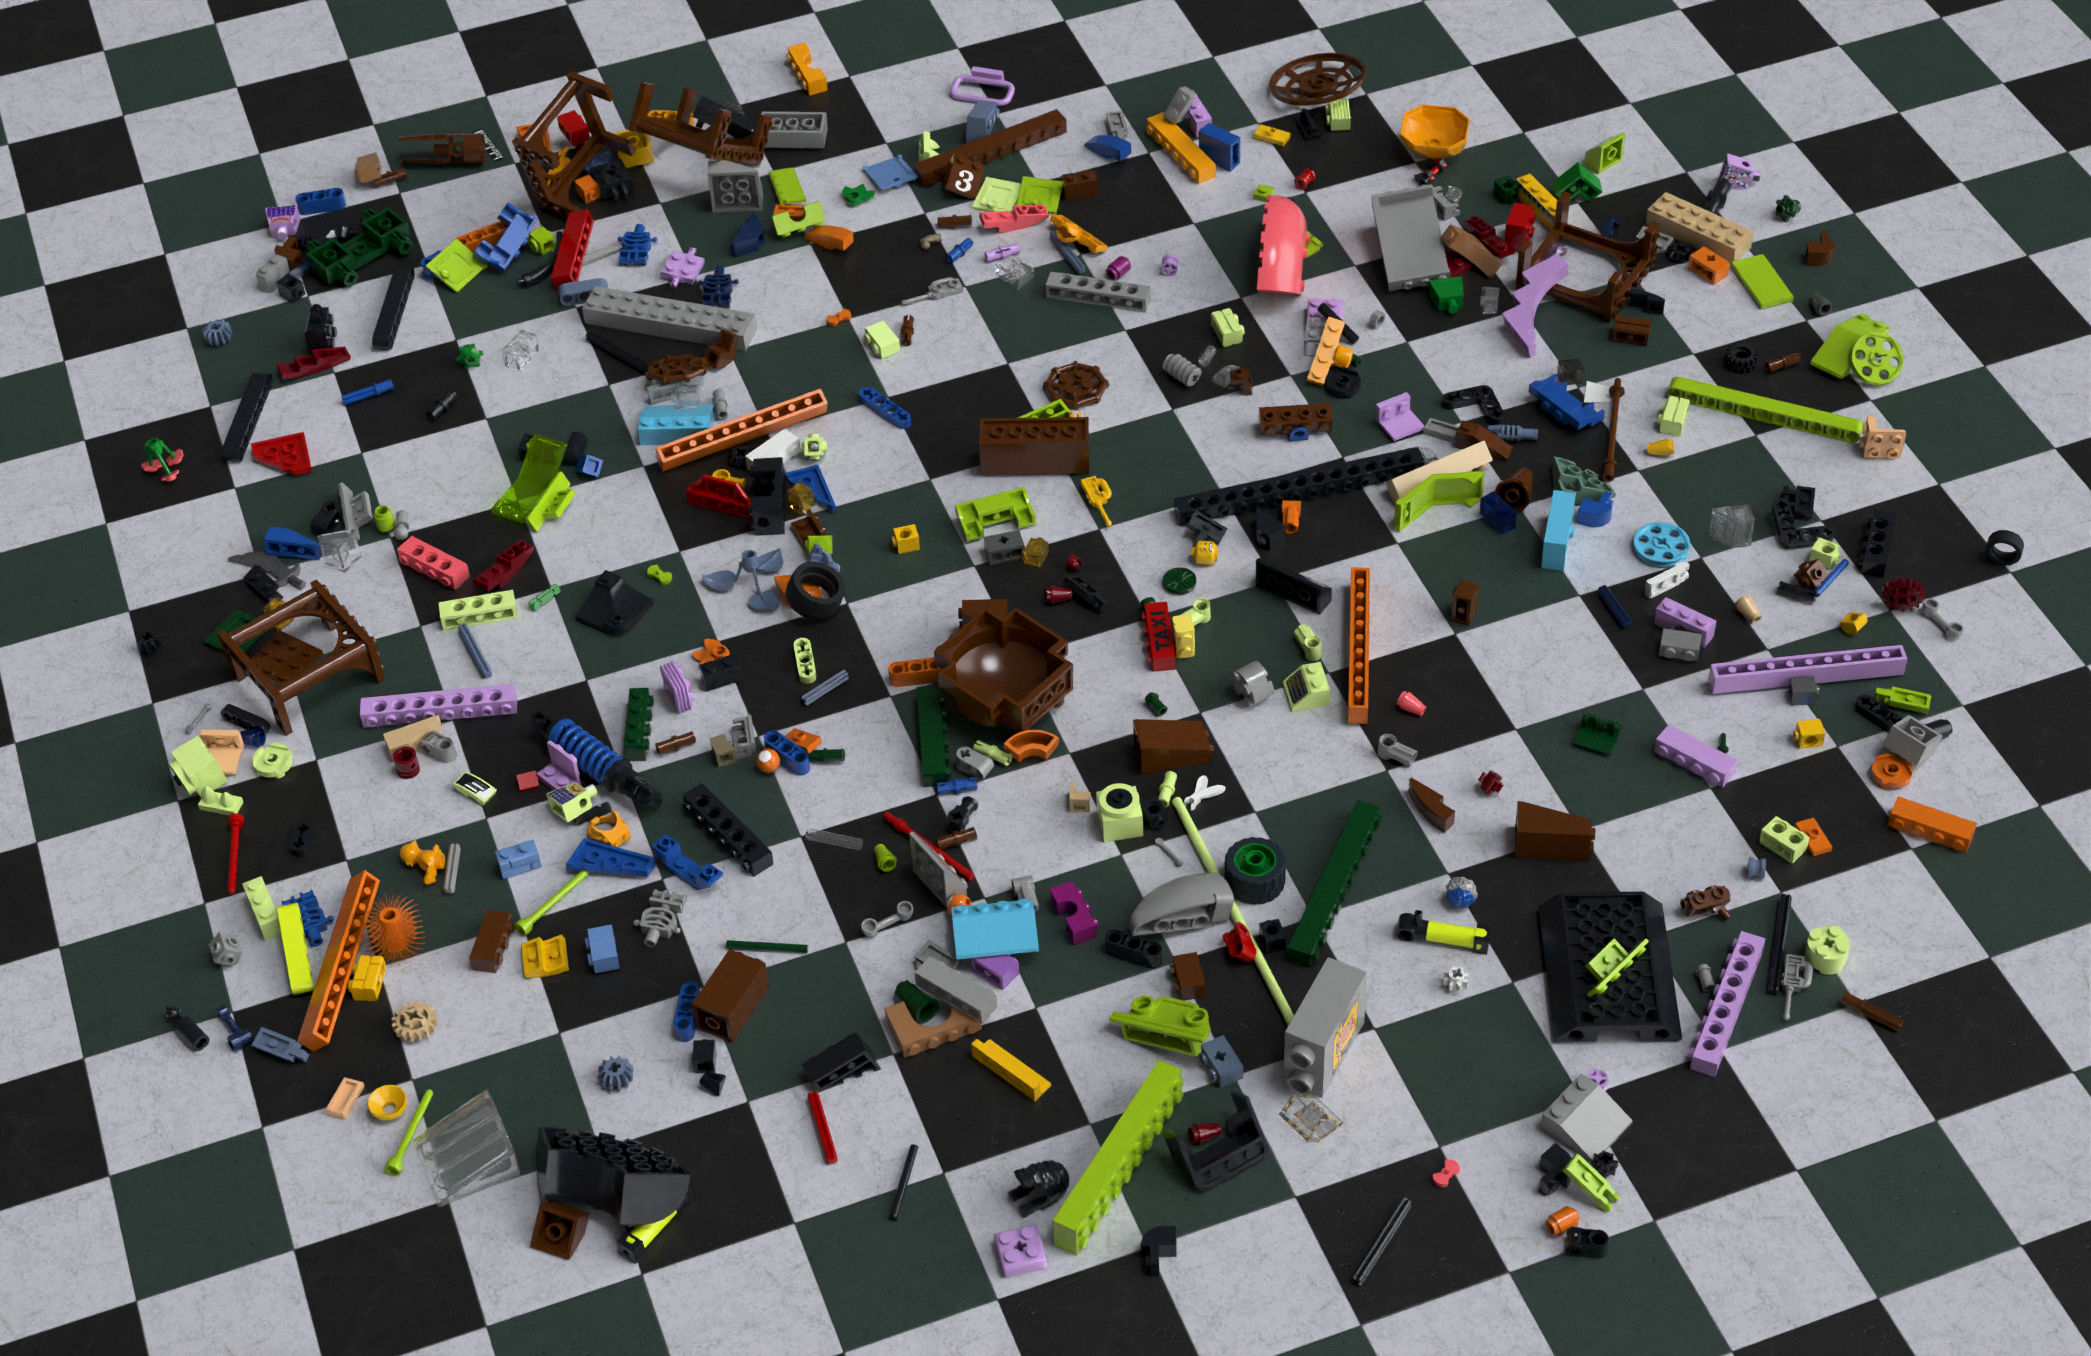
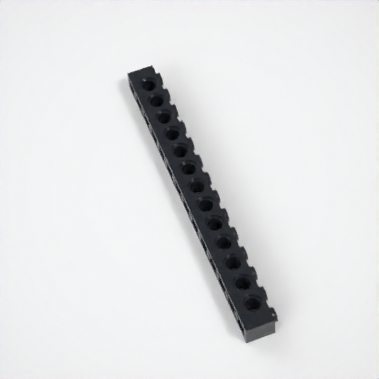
M1418 447L1408 448L1174 498V513L1179 525L1184 526L1189 523L1196 510L1211 519H1217L1254 511L1258 508L1263 509L1282 505L1283 500L1301 501L1385 483L1425 466V460Z

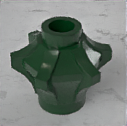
M1784 195L1782 200H1776V215H1780L1784 222H1788L1791 217H1795L1796 213H1799L1801 210L1800 202L1791 199L1788 195Z

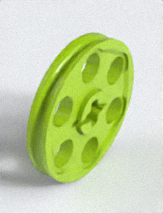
M1871 332L1860 337L1853 344L1849 354V362L1854 374L1862 382L1873 386L1885 385L1894 380L1900 374L1904 362L1903 352L1899 344L1891 336L1881 332ZM1867 338L1873 340V347L1867 346L1865 342ZM1883 342H1888L1891 345V349L1885 350ZM1856 351L1863 353V360L1856 358ZM1874 357H1882L1879 361L1873 360L1871 362H1868L1872 360ZM1890 358L1897 360L1898 364L1896 367L1890 365ZM1864 367L1870 370L1869 376H1865L1862 373ZM1880 371L1886 372V380L1880 378Z

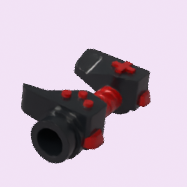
M1443 158L1430 159L1427 162V168L1431 170H1425L1420 174L1414 175L1416 181H1419L1420 186L1430 185L1435 178L1434 176L1438 172H1442L1447 167V164Z

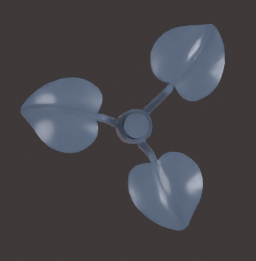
M776 549L757 557L756 552L753 550L744 551L741 554L742 562H739L736 576L728 570L702 575L704 583L709 588L715 591H726L734 587V582L738 581L742 568L748 573L753 572L758 594L749 598L750 607L755 610L776 608L780 602L779 596L770 590L761 593L756 569L759 571L763 570L764 572H775L781 569L783 566L781 549Z

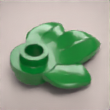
M861 184L854 189L845 186L842 190V195L846 197L847 204L857 206L862 201L872 199L875 191H867L864 184Z

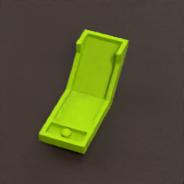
M1858 314L1836 325L1810 364L1841 379L1849 375L1851 369L1849 354L1853 344L1867 333L1881 332L1888 335L1891 328L1885 326V323L1870 319V316L1866 314ZM1867 338L1865 342L1868 345L1872 343L1873 340ZM1856 351V358H1858L1862 352Z
M1475 471L1430 475L1396 501L1394 529L1401 532L1433 506L1464 504L1472 508L1483 498L1485 473Z

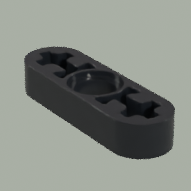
M1860 695L1857 698L1856 710L1887 732L1890 731L1894 724L1903 719L1869 695ZM1876 713H1883L1885 717H1878Z
M227 704L220 712L226 721L260 736H264L271 729L269 722L264 718L234 705Z

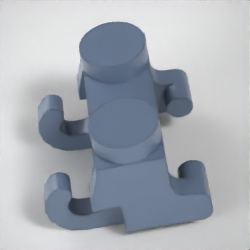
M815 544L807 562L824 563L839 573L840 565L832 560L831 554L823 550L819 544Z

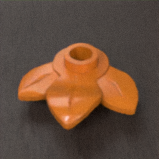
M705 639V649L692 653L693 657L700 664L730 655L729 650L724 645H721L720 641L714 639Z

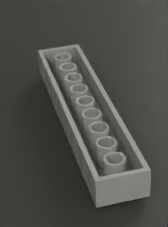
M598 286L593 288L582 307L585 324L710 346L717 345L721 329L726 328L738 335L735 350L746 352L757 331L754 313Z

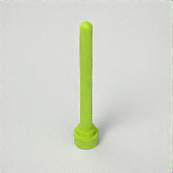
M580 871L528 918L518 920L514 924L516 931L520 935L526 936L532 930L533 923L588 876V872Z
M431 1089L425 1091L394 1157L387 1160L384 1166V1171L392 1176L400 1175L403 1169L402 1159L433 1096Z

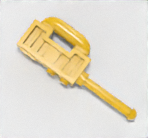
M1096 476L1082 479L1081 486L1086 493V498L1089 499V504L1099 509L1106 522V526L1110 527L1112 522L1102 507L1112 495L1107 482L1101 478L1097 479Z

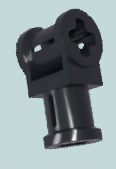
M970 796L963 797L962 804L960 806L957 805L954 810L948 813V821L950 822L948 824V832L952 834V831L965 830L969 822V816L978 808V803L974 798Z

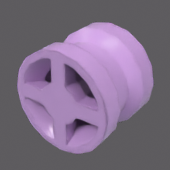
M1173 254L1163 256L1161 265L1163 274L1172 276L1177 273L1178 257Z
M1601 1069L1591 1070L1587 1077L1599 1084L1606 1092L1609 1079L1607 1073Z

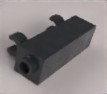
M701 96L692 117L698 119L696 127L702 129L704 123L711 125L714 122L718 109L732 110ZM732 111L731 122L726 133L733 136V139L745 138L755 131V128H753L755 121Z

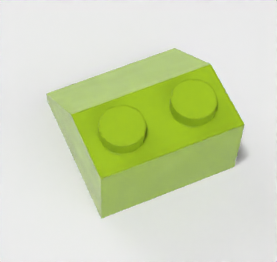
M1622 132L1609 137L1593 148L1588 149L1585 154V165L1600 174L1623 159L1625 133Z

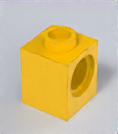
M915 524L893 528L894 536L891 537L893 547H897L898 554L920 550L919 535Z
M1820 719L1797 721L1796 728L1793 730V739L1797 741L1799 749L1823 746L1825 731Z

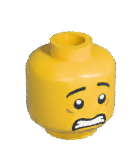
M1198 541L1196 547L1192 546L1191 557L1195 558L1197 564L1212 565L1214 561L1218 560V546L1213 541Z

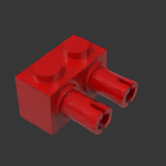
M575 110L557 116L559 130L572 146H576L578 152L590 138V131L582 116L578 115Z

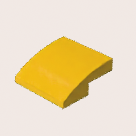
M562 934L545 941L538 937L521 944L524 976L526 978L545 977L569 971L566 940Z

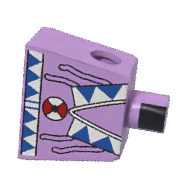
M1727 154L1718 180H1722V178L1728 179L1732 184L1731 189H1746L1750 180H1760L1761 173L1760 171H1753L1751 160Z

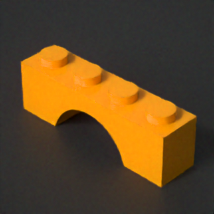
M804 42L787 47V61L791 63L793 72H796L798 80L802 82L803 89L807 90L809 95L828 91L827 79L823 71L808 67L812 64L811 51L807 44Z

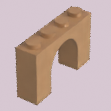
M904 1001L884 1008L886 1022L904 1058L914 1056L930 1048H936L938 1045L946 1042L955 1041L965 1035L974 1034L982 1030V1025L947 1003L946 1005L951 1013L950 1017L944 1023L931 1027L915 1022Z

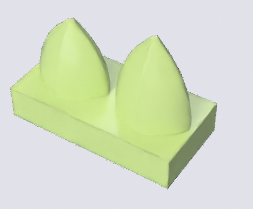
M924 131L918 143L919 162L938 155L939 153L934 150L940 148L935 141L930 139V132Z
M206 786L202 790V798L198 807L199 810L229 816L230 814L238 813L243 804L242 797L233 796L228 792H214L210 787Z

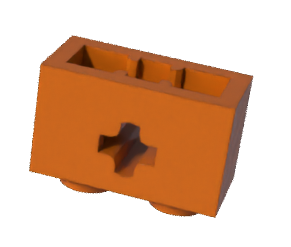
M1703 246L1690 255L1688 269L1715 285L1728 276L1730 262Z

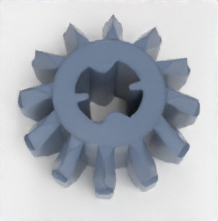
M216 319L215 321H210L209 324H204L205 327L202 329V334L206 344H210L211 347L214 345L219 347L221 344L225 345V342H230L233 333L231 326L224 319L220 321Z
M619 1055L614 1059L610 1056L609 1061L603 1060L602 1065L598 1066V1080L602 1083L604 1089L609 1088L612 1092L615 1088H618L621 1091L622 1086L628 1087L629 1082L633 1081V1066H631L627 1058L622 1059Z

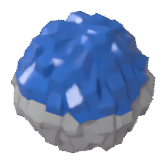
M1453 877L1446 886V899L1454 908H1468L1478 897L1473 881L1465 877Z

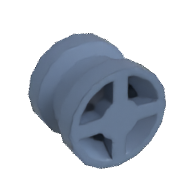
M1749 857L1747 877L1758 876L1760 879H1764L1766 859L1755 860L1753 857Z

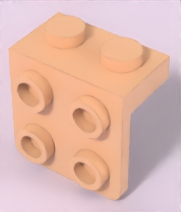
M1867 416L1866 423L1862 425L1863 437L1859 439V447L1863 450V457L1900 458L1906 431L1877 429L1875 416Z
M201 729L200 738L218 762L223 773L235 774L244 748L240 731L232 729Z

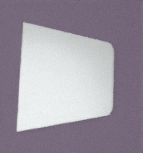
M1587 381L1584 403L1610 402L1612 400V396L1609 395L1610 387Z

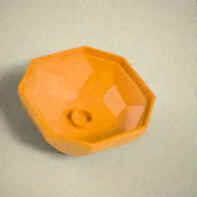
M1422 104L1404 113L1400 138L1412 152L1423 158L1440 159L1452 157L1459 154L1466 145L1470 118L1456 107Z

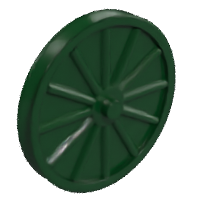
M1183 567L1170 569L1163 576L1165 589L1174 594H1185L1192 591L1197 582L1194 572Z

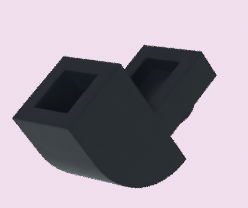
M1556 1143L1545 1151L1540 1158L1539 1168L1546 1173L1539 1182L1538 1192L1543 1196H1546L1551 1191H1556L1560 1184L1567 1188L1571 1182V1179L1562 1171L1571 1160V1156Z
M1158 1226L1150 1229L1141 1240V1258H1146V1268H1150V1277L1159 1276V1257H1177L1176 1226Z

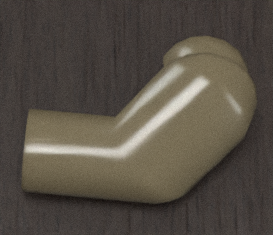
M941 234L928 235L920 240L921 248L924 250L929 249L931 243L942 242Z

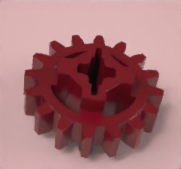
M1903 576L1899 580L1893 577V581L1887 580V584L1883 585L1881 598H1883V603H1888L1889 608L1894 606L1896 611L1899 608L1903 612H1905L1906 608L1912 611L1913 606L1918 608L1919 603H1923L1925 590H1923V585H1918V580L1912 582L1911 577L1907 580Z

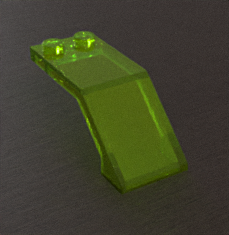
M535 434L526 444L527 453L518 479L491 508L492 514L524 523L529 512L558 473L567 443Z

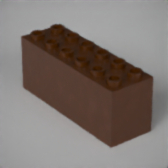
M1089 417L980 419L979 452L981 475L1089 474Z

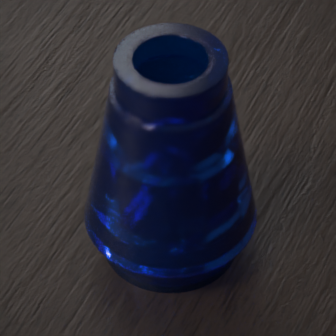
M259 728L240 732L245 745L260 747L265 744L266 734Z

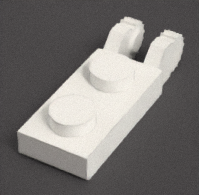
M1687 561L1677 563L1675 567L1647 580L1645 596L1651 599L1687 580L1689 577L1687 571L1690 567Z

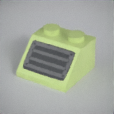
M1321 662L1301 665L1283 680V686L1292 712L1330 705V688Z

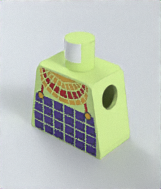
M572 783L551 791L546 795L551 811L566 822H569L591 809L592 803L590 798L598 793L593 784L583 788L578 783Z

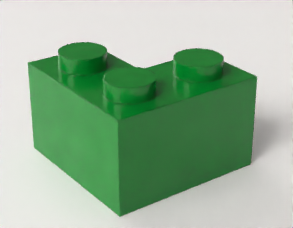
M1579 162L1553 181L1555 195L1560 197L1565 191L1571 193L1570 200L1577 194H1580L1590 202L1603 192L1600 179Z

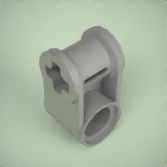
M432 730L430 736L419 743L420 749L425 754L433 756L444 763L452 762L457 757L452 739L440 734L436 730Z
M969 747L959 748L956 752L958 759L956 763L957 770L971 777H976L978 781H982L994 768V763L988 756L982 755Z

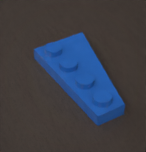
M583 838L567 861L566 870L648 877L656 865V858Z

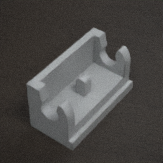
M1441 186L1432 188L1436 213L1444 221L1460 215V210L1456 209L1459 207V204H1451L1444 197L1443 193H1437L1443 189Z
M751 715L733 719V724L741 723L739 726L731 727L736 759L757 756Z

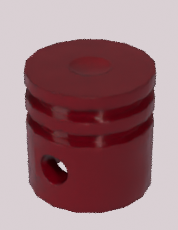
M405 746L394 752L393 760L398 776L402 779L416 777L420 772L416 751L411 747Z

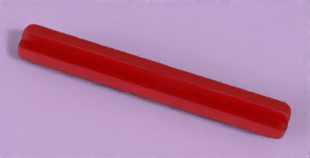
M816 1091L808 1093L809 1105L826 1162L828 1164L836 1163L838 1158L819 1093Z

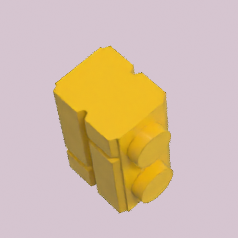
M360 955L358 963H354V977L348 983V990L351 992L354 1000H378L387 968L384 957Z

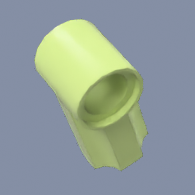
M1204 598L1197 599L1193 607L1181 615H1191L1194 626L1198 623H1207L1211 619L1210 602Z
M1305 624L1299 625L1294 630V636L1305 651V658L1309 661H1318L1322 657L1321 639L1315 636L1309 626Z

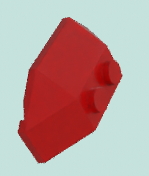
M704 474L685 490L688 504L750 520L753 515H749V505L752 503L744 488L736 482Z

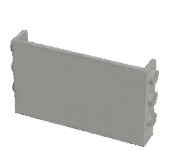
M1421 185L1415 188H1404L1399 191H1388L1383 194L1372 195V209L1389 291L1428 286L1429 280L1450 278V269H1448L1443 241L1440 238L1441 232L1432 185Z

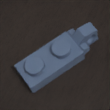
M263 1027L260 1028L251 1045L258 1050L291 1062L295 1058L306 1062L310 1055L305 1050L300 1049L302 1045L296 1040Z

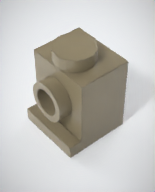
M725 734L710 738L712 752L718 767L737 762L735 748L731 741H727Z

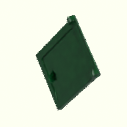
M235 610L204 639L203 643L223 651L217 633L225 630L229 634L245 625V622L253 621L256 617L252 613L246 614ZM269 630L243 643L239 647L246 653Z

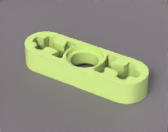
M798 638L794 641L793 645L799 679L804 684H810L816 680L811 643L807 638ZM801 646H804L805 651L801 652ZM805 658L810 660L807 663L800 662L802 659ZM805 670H809V675L805 674Z

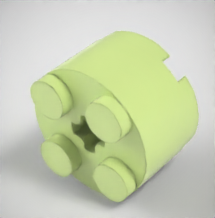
M1836 925L1812 929L1806 944L1805 961L1812 965L1813 970L1815 968L1821 974L1831 975L1840 972L1847 962L1850 949L1849 938L1842 931L1841 927Z

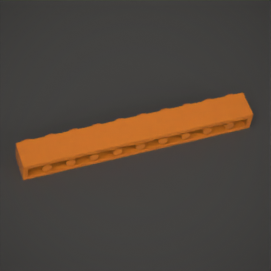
M818 389L656 447L655 457L663 472L824 414L827 411L828 403L822 390Z
M1351 567L1348 723L1355 724L1368 723L1370 568Z
M365 870L349 879L297 1042L313 1052L329 1044L363 937L361 933H364L365 928L361 927H365L367 922L363 921H368V917L359 916H369L370 913L365 911H371L380 883L379 879Z

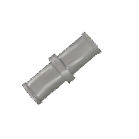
M716 389L713 391V405L716 409L717 417L719 419H726L728 417L727 400L724 398L723 390Z

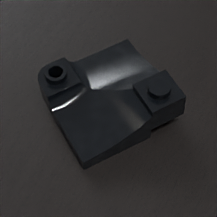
M605 570L595 581V586L590 596L575 615L576 621L601 632L616 634L632 629L654 605L652 598L643 595L621 579V576Z

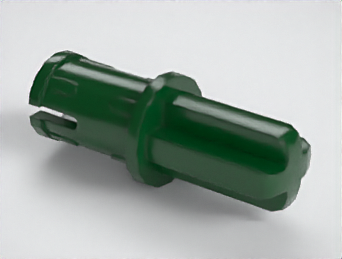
M827 748L813 750L808 753L809 762L824 761V763H828V761H845V750H828Z

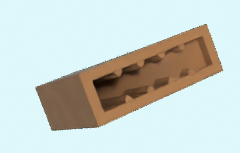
M1450 224L1440 237L1448 247L1466 257L1490 278L1502 266L1474 235Z

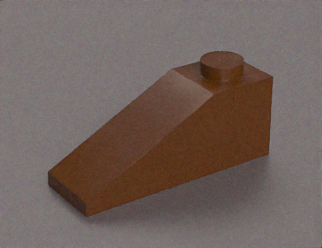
M1462 420L1456 432L1455 448L1465 449L1485 440L1491 457L1504 461L1508 460L1513 450L1511 445L1481 425Z

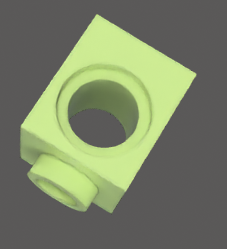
M1819 537L1811 548L1809 561L1820 559L1824 568L1830 570L1833 564H1837L1840 559V545Z

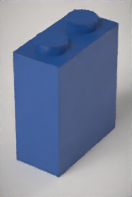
M1211 123L1206 124L1199 130L1198 147L1217 166L1231 172L1240 164L1241 137Z

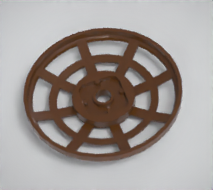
M1342 53L1308 55L1293 60L1279 68L1270 79V91L1277 100L1291 105L1310 106L1325 104L1344 98L1356 91L1365 81L1366 70L1363 62L1351 55ZM1338 61L1345 64L1341 69L1333 67L1323 68L1322 62ZM1316 63V69L1300 74L1293 71V69L1303 65ZM1353 65L1359 69L1361 74L1352 78L1346 70ZM1285 74L1292 77L1286 84V87L1276 86L1277 82ZM1341 75H1343L1347 79L1345 81L1338 82V78ZM1359 80L1355 85L1351 87L1353 82ZM1296 81L1300 82L1299 88H1291ZM1346 85L1342 91H1337L1338 87ZM1275 90L1284 91L1289 98L1277 94ZM1291 92H1300L1302 95L1294 97ZM1307 97H1308V98H1315V100H1303V99H1305V98H1307Z

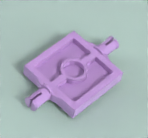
M690 247L688 253L673 250L661 270V277L672 280L669 284L671 289H676L678 283L694 284L705 263V258L694 256L696 252L694 247L693 249Z

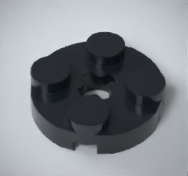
M1342 367L1338 371H1335V369L1331 370L1326 376V391L1330 394L1350 399L1353 397V394L1360 390L1361 377L1358 376L1359 373L1351 368Z

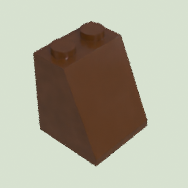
M1008 599L962 600V608H958V618L962 619V621H959V630L963 624L968 623L976 613L981 612L985 607L1001 618H1004L1008 613Z

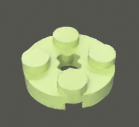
M280 743L268 744L269 747L265 749L262 747L258 749L252 759L258 775L279 779L292 766L293 758L287 746Z

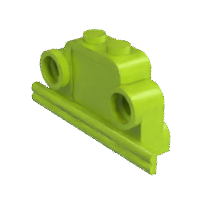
M1139 996L1132 1001V1009L1128 1014L1113 1011L1109 1017L1110 1022L1120 1024L1124 1040L1195 1057L1201 1051V1044L1205 1042L1211 1032L1208 1012L1205 1009L1199 1008V1005L1193 1002L1165 996L1159 997L1155 1001L1150 996Z

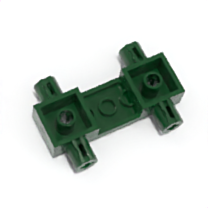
M368 207L360 215L363 233L342 245L334 238L324 244L316 239L307 242L305 251L309 269L328 285L340 280L346 286H352L358 280V274L355 270L392 248L402 255L408 254L411 251L413 242L410 240L411 235L408 222L389 207L378 213Z

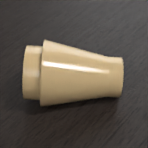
M1744 595L1736 601V609L1752 623H1756L1762 618L1752 597Z

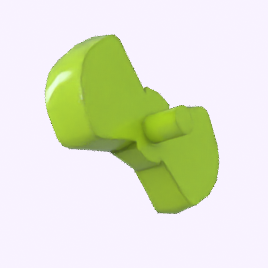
M652 565L647 570V576L658 579L661 585H667L672 580L671 572H663L659 569L658 565Z

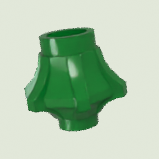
M466 344L459 348L460 355L456 360L463 363L465 369H468L470 366L477 365L479 367L481 365L479 360L484 354L483 351L475 348V344Z

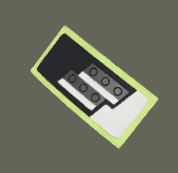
M466 771L452 784L466 797L470 795L483 806L497 792V789Z

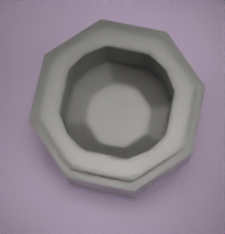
M1379 310L1373 312L1370 317V325L1376 328L1383 325L1385 321V313Z

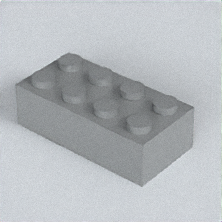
M826 112L761 113L773 117L772 127L769 130L768 142L765 148L818 149L825 147L828 130Z

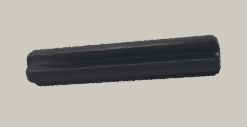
M1323 302L1317 308L1327 320L1328 317L1343 321L1326 303ZM1345 323L1342 335L1351 344H1355L1359 336Z

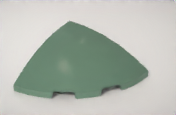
M1553 457V488L1557 491L1576 493L1575 504H1581L1584 498L1599 502L1605 491L1611 492L1612 498L1615 497L1616 493L1607 482L1602 483L1598 480V475L1589 469L1582 471L1579 467L1575 466V462Z

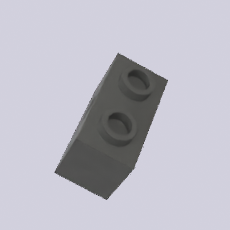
M1020 530L983 537L984 551L989 565L1025 558V546Z

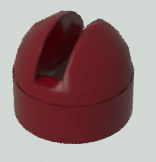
M1072 554L1068 559L1066 568L1078 570L1082 564L1080 558Z

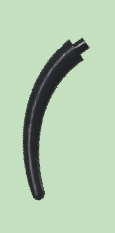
M561 231L556 233V246L551 257L535 270L522 274V278L517 280L519 286L525 285V287H529L545 278L554 269L560 242L563 237Z

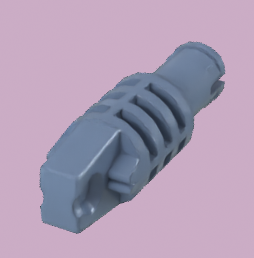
M1489 425L1487 428L1488 431L1506 441L1516 440V442H1519L1521 439L1537 440L1538 429H1525L1519 425Z

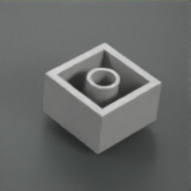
M1908 715L1891 727L1883 745L1890 752L1900 755L1907 762L1917 766L1934 754L1943 736Z

